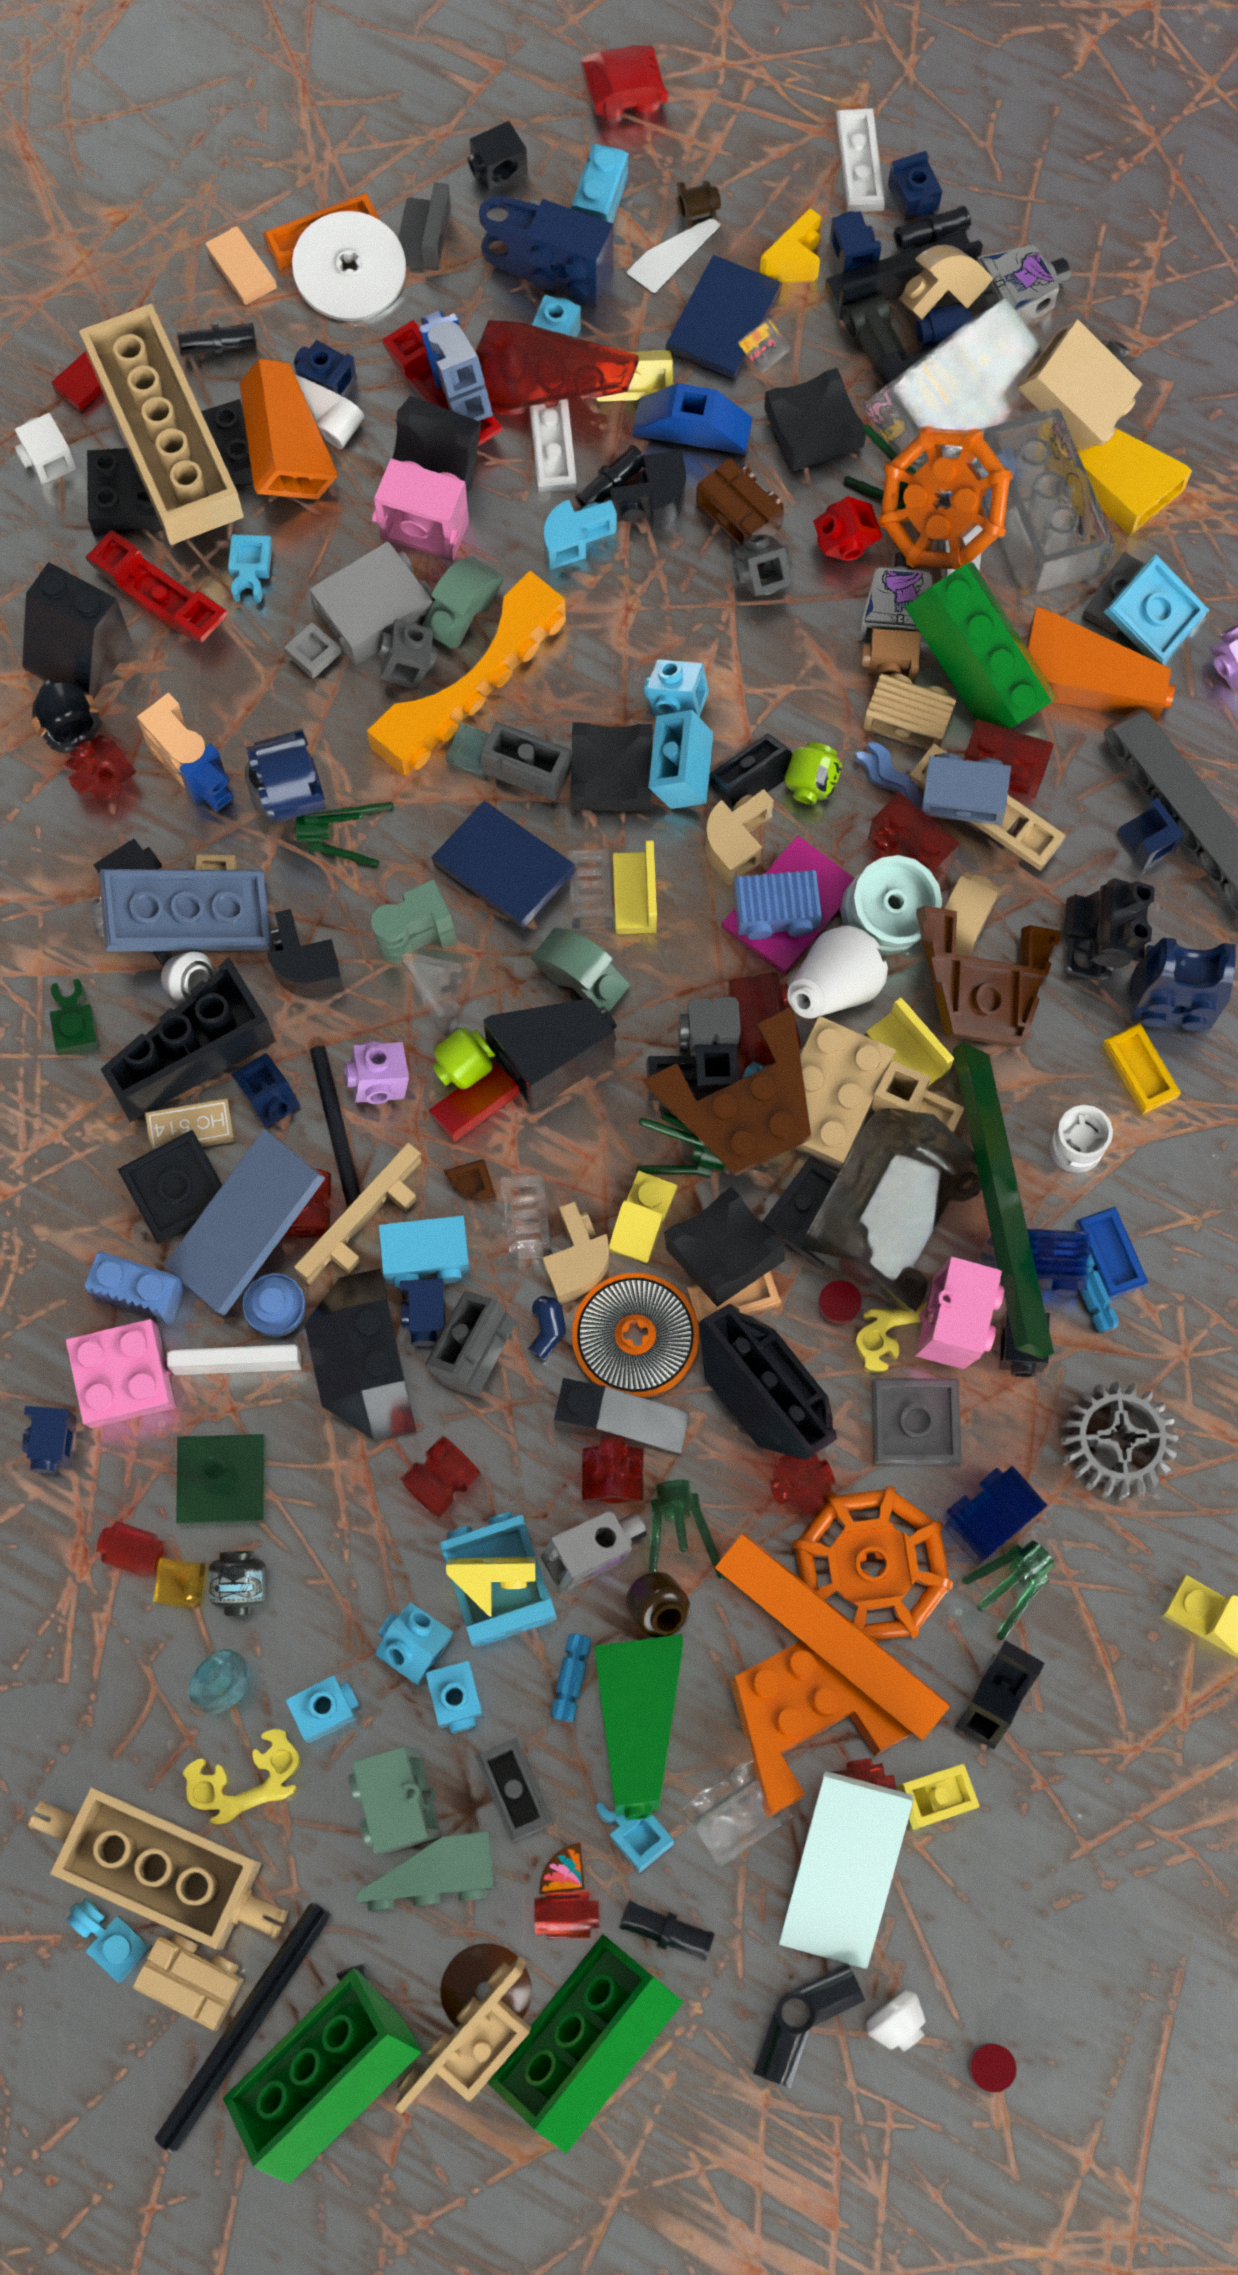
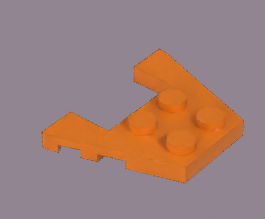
M802 1640L736 1675L731 1681L745 1737H748L754 1759L752 1767L755 1779H759L764 1797L762 1806L767 1818L797 1802L805 1795L804 1790L782 1756L785 1752L848 1717L852 1719L874 1756L907 1739L912 1733Z

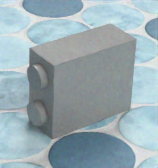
M389 541L309 588L314 610L355 666L377 653L381 634L389 632L395 619L422 626L432 606V602L435 600L431 596L433 591L425 580L419 582L412 573L414 569L407 555L403 551L397 553Z

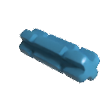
M1081 1251L1069 1257L1068 1263L1073 1275L1078 1276L1077 1285L1088 1311L1094 1314L1092 1320L1097 1331L1102 1333L1116 1328L1119 1324V1319L1114 1308L1109 1307L1110 1298L1098 1271L1093 1269L1095 1268V1263L1090 1252Z
M571 1633L568 1636L565 1652H568L567 1657H563L556 1688L558 1698L554 1699L551 1716L556 1720L572 1722L575 1718L577 1709L575 1699L580 1696L587 1664L584 1658L588 1657L591 1646V1638L576 1633Z

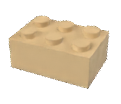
M819 1016L800 1055L812 1139L792 1149L842 1171L872 1107L874 1094L891 1060L894 1059L896 1049Z

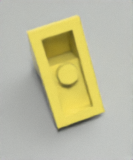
M638 1170L628 1198L623 1200L609 1244V1251L648 1265L678 1185Z
M536 1557L448 1558L446 1574L491 1617L492 1582H500V1587L504 1589L526 1588L527 1581L536 1580Z
M1188 1575L1184 1576L1163 1615L1238 1658V1597L1234 1594L1224 1597Z
M965 1764L897 1786L899 1791L913 1795V1804L909 1815L912 1830L980 1807Z

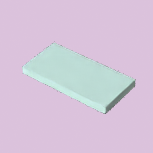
M824 1770L780 1934L779 1945L864 1969L868 1968L912 1808V1794Z

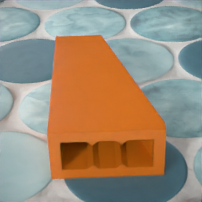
M258 359L239 383L253 485L256 494L318 500L338 477V473L290 363Z
M1035 608L1026 648L1058 699L1053 702L1124 716L1137 708H1143L1151 715L1155 722H1158L1163 708L1170 709L1175 692V685L1169 684L1170 668L1045 608Z

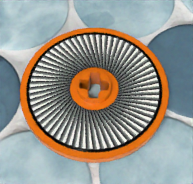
M638 1272L624 1273L602 1281L591 1289L581 1301L572 1324V1346L579 1367L593 1384L606 1386L641 1398H650L673 1388L688 1373L698 1351L699 1325L691 1303L676 1286L655 1275ZM637 1326L639 1332H647V1335L642 1337L640 1345H634L632 1339H624L623 1336L629 1334V1327Z

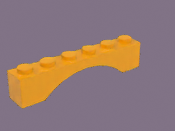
M529 571L503 596L502 615L497 633L487 652L475 667L455 684L436 694L415 701L393 704L367 730L370 748L404 777L413 769L418 770L424 766L431 756V751L441 741L445 743L450 740L456 733L458 724L468 714L470 716L476 714L483 706L485 697L495 687L497 689L503 687L510 679L512 670L521 661H529L537 652L539 643L548 635H555L562 628L566 620L565 598L532 571Z

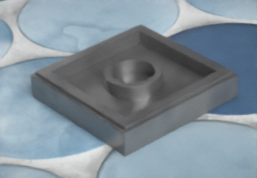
M873 1378L874 1466H960L962 1464L959 1379Z

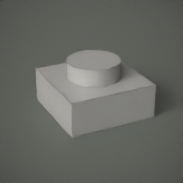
M313 622L309 623L284 647L285 655L312 679L341 654L340 646Z

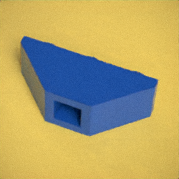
M677 383L639 398L632 435L746 455L753 417L716 389Z

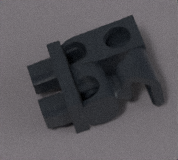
M1113 878L1107 881V884L1102 885L1099 891L1086 897L1077 894L1066 899L1064 932L1079 937H1069L1067 973L1093 980H1105L1111 976L1114 968H1122L1128 965L1131 960L1139 961L1144 959L1145 944L1151 942L1152 927L1147 921L1148 906L1154 902L1155 888L1152 885L1138 881L1130 883ZM1076 947H1081L1087 951L1090 960L1087 968H1082L1076 963L1074 959Z

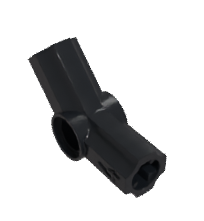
M848 1963L793 1990L784 1991L777 1997L753 2074L791 2088L810 2029L866 2001ZM791 1999L802 2000L807 2008L806 2018L798 2025H789L782 2017V2008Z

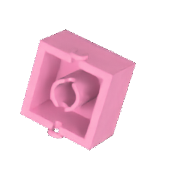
M390 459L374 497L375 510L372 521L378 522L380 538L453 561L469 523L465 481L460 480L451 473H437L424 469L412 461L401 462Z
M951 1257L933 1276L926 1309L919 1315L922 1328L915 1356L965 1370L975 1360H980L984 1351L989 1352L996 1332V1327L990 1325L993 1310H999L1005 1292L1003 1286L999 1284L1002 1270ZM925 1314H929L928 1319L924 1318Z
M144 1320L65 1339L84 1425L96 1428L176 1408L169 1374H172L168 1367L166 1368L167 1357L164 1355L159 1327L153 1320Z

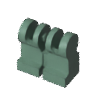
M434 879L402 893L403 902L397 905L385 904L378 907L371 917V926L380 954L387 962L392 964L406 962L414 954V950L438 940L442 949L457 943L451 914Z

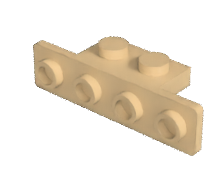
M518 1957L511 1966L503 1962L495 1970L486 1983L491 1989L482 2000L479 2001L473 1997L456 2017L461 2024L451 2036L443 2032L430 2046L426 2055L431 2059L420 2071L412 2067L396 2087V2090L401 2094L394 2107L400 2114L405 2111L436 2073L470 2102L530 2033L531 2026L500 2000L523 1973L526 1962L521 1957Z

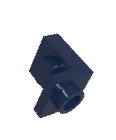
M267 1052L231 1074L265 1127H270L300 1107V1103L290 1085Z

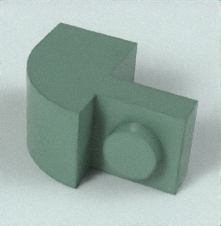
M474 556L458 560L445 572L434 588L431 596L435 600L422 626L433 629V637L449 648H459L475 614L489 610L505 576Z
M554 928L530 958L556 985L573 988L583 999L591 998L598 1009L604 1006L610 1012L630 986L629 982L610 964L613 958L590 939L569 929Z

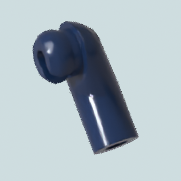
M540 1296L533 1302L532 1312L536 1314L539 1320L541 1331L527 1349L535 1357L545 1361L564 1336L566 1325L562 1305L557 1299Z

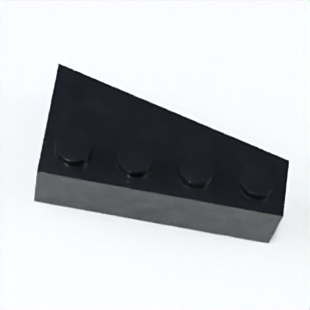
M230 957L218 966L219 971L206 983L202 980L190 990L192 995L175 1010L170 1008L160 1016V1022L146 1035L141 1033L100 1069L130 1122L276 1042L266 1016Z

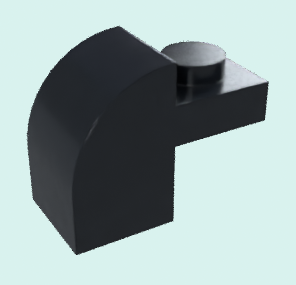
M682 450L643 455L644 483L610 488V500L617 512V521L634 522L643 517L650 516L654 530L670 524L677 518L684 506L686 470Z
M291 909L275 912L278 927L270 928L276 952L267 953L275 978L281 986L289 992L303 997H318L344 991L332 939L300 946Z
M737 1044L695 1045L690 1056H648L646 1060L647 1078L678 1063L696 1101L739 1081ZM648 1090V1101H660Z
M1005 1640L998 1652L993 1654L985 1667L955 1727L990 1748L995 1749L1011 1726L1023 1698L1040 1675L1045 1663Z

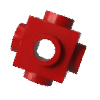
M849 496L829 505L826 512L813 520L818 535L817 543L824 555L843 561H852L863 555L865 549L883 538L872 504Z

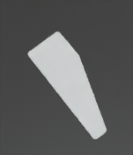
M709 218L693 226V228L649 249L627 271V274L652 293L657 292L720 227V224L714 219Z

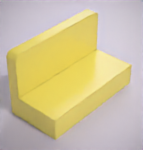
M670 350L595 353L597 402L639 400L641 397L673 385V359Z
M645 840V852L613 853L616 934L656 933L657 903L654 840Z
M901 997L894 1002L891 1013L868 1029L864 1035L896 1049L893 1061L929 1076L928 1089L949 1074L954 1061L949 1051Z

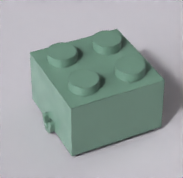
M404 1746L352 1762L354 1773L349 1774V1784L354 1800H361L365 1818L360 1820L361 1833L367 1847L373 1846L374 1853L392 1854L441 1838L433 1805L436 1793L433 1788L428 1786L420 1750ZM429 1791L431 1794L430 1799H423V1792Z

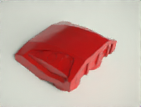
M633 45L599 51L581 58V67L595 115H600L606 119H614L619 117L625 108L634 107L639 112L649 113L656 110L660 104L668 103V91L662 82L653 46Z

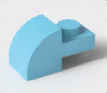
M566 500L550 512L544 525V552L549 570L585 559L586 543L617 533V512L611 500L601 504H588L577 512H574L570 501Z

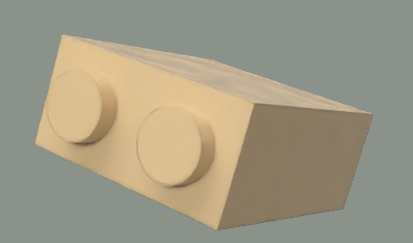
M1077 319L1054 333L1017 386V389L1057 428V419H1059V423L1063 421L1067 437L1070 434L1073 443L1081 451H1084L1095 445L1101 447L1113 437L1116 432L1114 425L1119 418L1126 415L1136 403L1133 397L1142 383Z

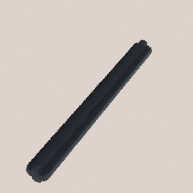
M312 1902L308 1905L156 2134L155 2141L164 2150L171 2153L178 2150L326 1926L331 1914L319 1904Z

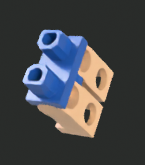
M169 692L137 716L147 748L187 790L189 798L196 805L204 799L217 812L234 798L233 792L227 786L229 778L224 771L219 751L211 743L206 746L203 738L197 732L187 730L179 703Z

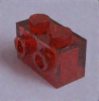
M977 719L963 760L978 762L982 758H992L1001 761L1003 765L1011 766L1008 790L1036 798L1054 743Z
M900 792L872 819L868 839L880 852L888 856L900 855L917 860L931 871L936 881L955 862L960 846L959 841Z

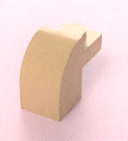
M938 245L925 250L915 258L924 270L907 283L904 293L898 299L920 319H923L946 292L968 309L994 278L977 261L958 248L949 245Z
M764 789L755 796L749 794L741 798L734 805L733 811L721 800L709 815L705 840L706 855L712 867L728 886L734 883L735 877H742L761 862L763 847L750 832L772 817L774 800Z
M965 872L963 876H960L946 904L945 909L957 911L956 954L970 956L1002 888L993 885L986 877L971 875Z
M891 1060L874 1094L872 1103L874 1113L884 1124L905 1137L911 1132L947 1148L964 1114L965 1108L928 1091L929 1076Z
M575 1202L559 1207L560 1220L571 1247L542 1258L543 1269L554 1297L561 1305L586 1296L591 1289L603 1281L609 1265L607 1235L604 1234L590 1240L589 1237L595 1235L592 1222L587 1212L579 1213Z

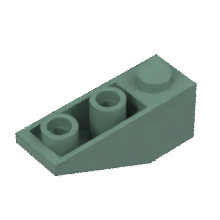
M479 1832L441 1837L356 1893V1903H368V1911L395 1909L396 1899L413 1898L414 1906L441 1904L440 1895L458 1893L459 1902L486 1899L485 1890L495 1889L490 1833Z

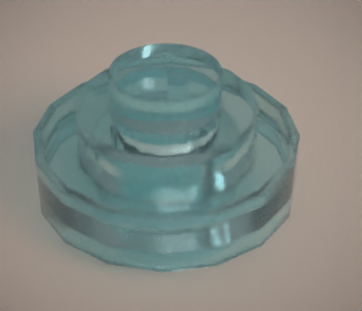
M222 1649L212 1653L201 1662L190 1680L188 1694L191 1702L206 1714H217L237 1704L243 1698L250 1681L251 1669L248 1661L233 1649Z

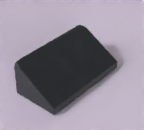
M768 733L709 774V784L732 810L734 805L744 796L749 794L755 796L763 789L769 792L785 780L792 757L791 749Z

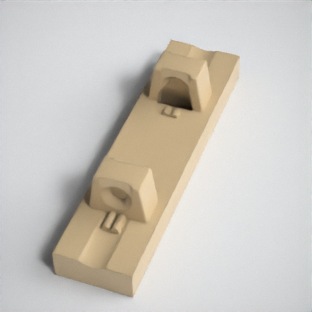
M934 743L910 773V780L925 790L929 756L938 757L939 754L947 752ZM1007 795L1002 825L971 822L1039 871L1043 869L1066 836L1009 795ZM1019 820L1012 835L1008 834L1016 821Z
M408 1142L294 1266L296 1275L307 1285L310 1286L332 1261L350 1274L360 1261L358 1260L359 1256L346 1245L388 1199L404 1212L416 1201V1195L403 1184L422 1163L421 1153Z

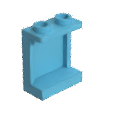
M512 1512L502 1513L488 1519L489 1526L472 1531L471 1526L452 1530L446 1534L447 1540L439 1543L446 1563L448 1558L536 1557L523 1515L514 1517ZM537 1558L536 1580L527 1581L526 1588L504 1589L500 1587V1582H492L491 1617L451 1579L473 1649L557 1620Z

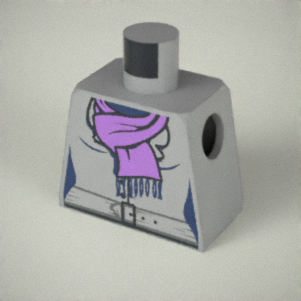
M1034 245L977 257V262L994 278L981 293V296L1003 336L1013 333L1050 311L1055 306L1059 291L1058 284L1069 280L1071 277L1070 267L1065 258L1062 257L1047 263L1039 248Z
M902 552L891 556L890 568L880 567L875 569L858 638L860 642H870L873 629L920 632L905 606L933 586L932 576L927 571H916L906 565V558ZM921 634L920 647H929Z
M608 1511L551 1538L541 1555V1559L560 1595H563L622 1563L632 1550L631 1544L647 1536L646 1528L637 1513H632L618 1521L614 1513ZM597 1541L601 1542L605 1547L600 1546Z

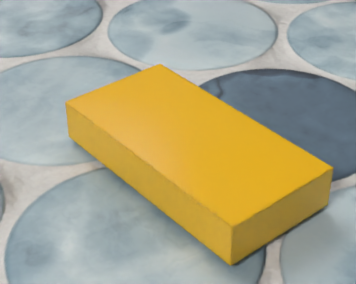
M1140 1023L1103 1041L1102 1046L1142 1115L1179 1097L1181 1092Z

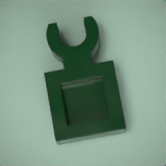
M79 979L73 980L75 990L68 997L62 996L61 989L57 983L51 986L52 997L57 1005L61 1007V1010L49 1012L55 1050L58 1055L99 1047L93 1008L90 1004L80 1006L85 999V990Z

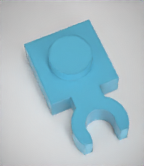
M231 534L228 571L230 577H236L231 585L235 602H240V593L246 588L253 590L255 603L261 602L263 592L258 578L269 579L272 553L271 536Z
M601 1802L596 1805L600 1819L606 1824L618 1827L610 1834V1839L639 1874L674 1845L673 1838L653 1815L641 1820H625V1814L615 1816V1812L608 1811Z

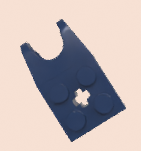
M497 195L488 198L481 204L479 220L482 227L487 231L481 243L483 257L488 263L527 280L540 289H550L567 295L574 301L587 302L597 306L614 270L613 223L542 199L540 205ZM502 208L508 213V216L503 221L498 222L489 219L487 213L491 209ZM495 241H503L508 251L496 254L489 249V246Z
M1165 937L1161 938L1155 946L1147 945L1144 959L1139 960L1132 973L1130 1020L1141 1021L1143 1025L1149 1027L1177 1024L1182 1025L1184 1029L1189 1031H1202L1212 1028L1230 1000L1235 975L1236 945L1223 943L1207 950L1186 949L1179 946L1175 938Z

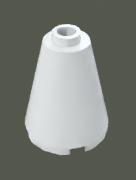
M849 925L828 930L820 935L788 989V1002L791 1008L804 1018H815L862 1005L875 998L886 983L888 971L886 960L882 961L878 951L880 946L877 941L864 930Z

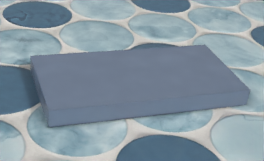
M100 870L99 886L106 952L269 951L272 946L263 870Z
M263 1129L167 1260L165 1266L176 1276H179L191 1290L217 1313L226 1315L323 1183L325 1177L272 1132Z

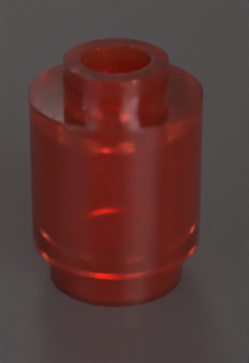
M116 1521L111 1528L104 1527L98 1539L96 1551L102 1553L101 1562L140 1576L144 1575V1573L154 1575L163 1559L166 1542L157 1539V1534Z
M589 1891L546 1893V1897L535 1898L534 1921L536 1936L547 1935V1940L591 1938V1929L600 1928L599 1900H590Z

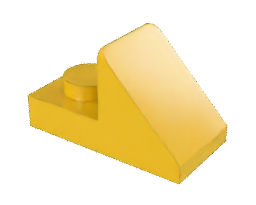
M809 208L761 256L760 274L782 283L817 280L820 258L813 251L821 239V234L819 233L822 216Z

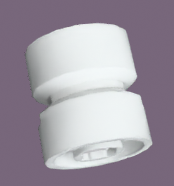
M1089 1105L1075 1106L1065 1112L1050 1138L1049 1150L1051 1158L1056 1165L1066 1172L1076 1174L1088 1172L1094 1168L1112 1141L1113 1128L1110 1119L1103 1111Z

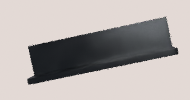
M965 232L826 278L825 288L840 318L843 317V306L876 293H881L886 302L899 298L904 293L907 283L924 270L915 258L925 250L938 245H949L958 248L977 261V257L981 256L983 248L981 240L970 243Z

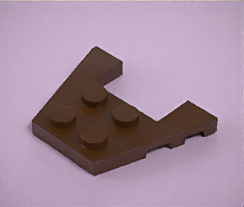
M926 905L917 908L916 916L944 1035L1009 1047L1024 1045L1040 1000L1037 997V993L1043 977L1048 976L1052 964L1049 958L1053 947L1059 944L1061 931L1033 925L1021 928L1020 965L956 954L957 911Z
M791 1007L757 1024L775 1063L699 1101L695 1100L678 1063L643 1080L647 1089L735 1176L812 1139L796 1021Z

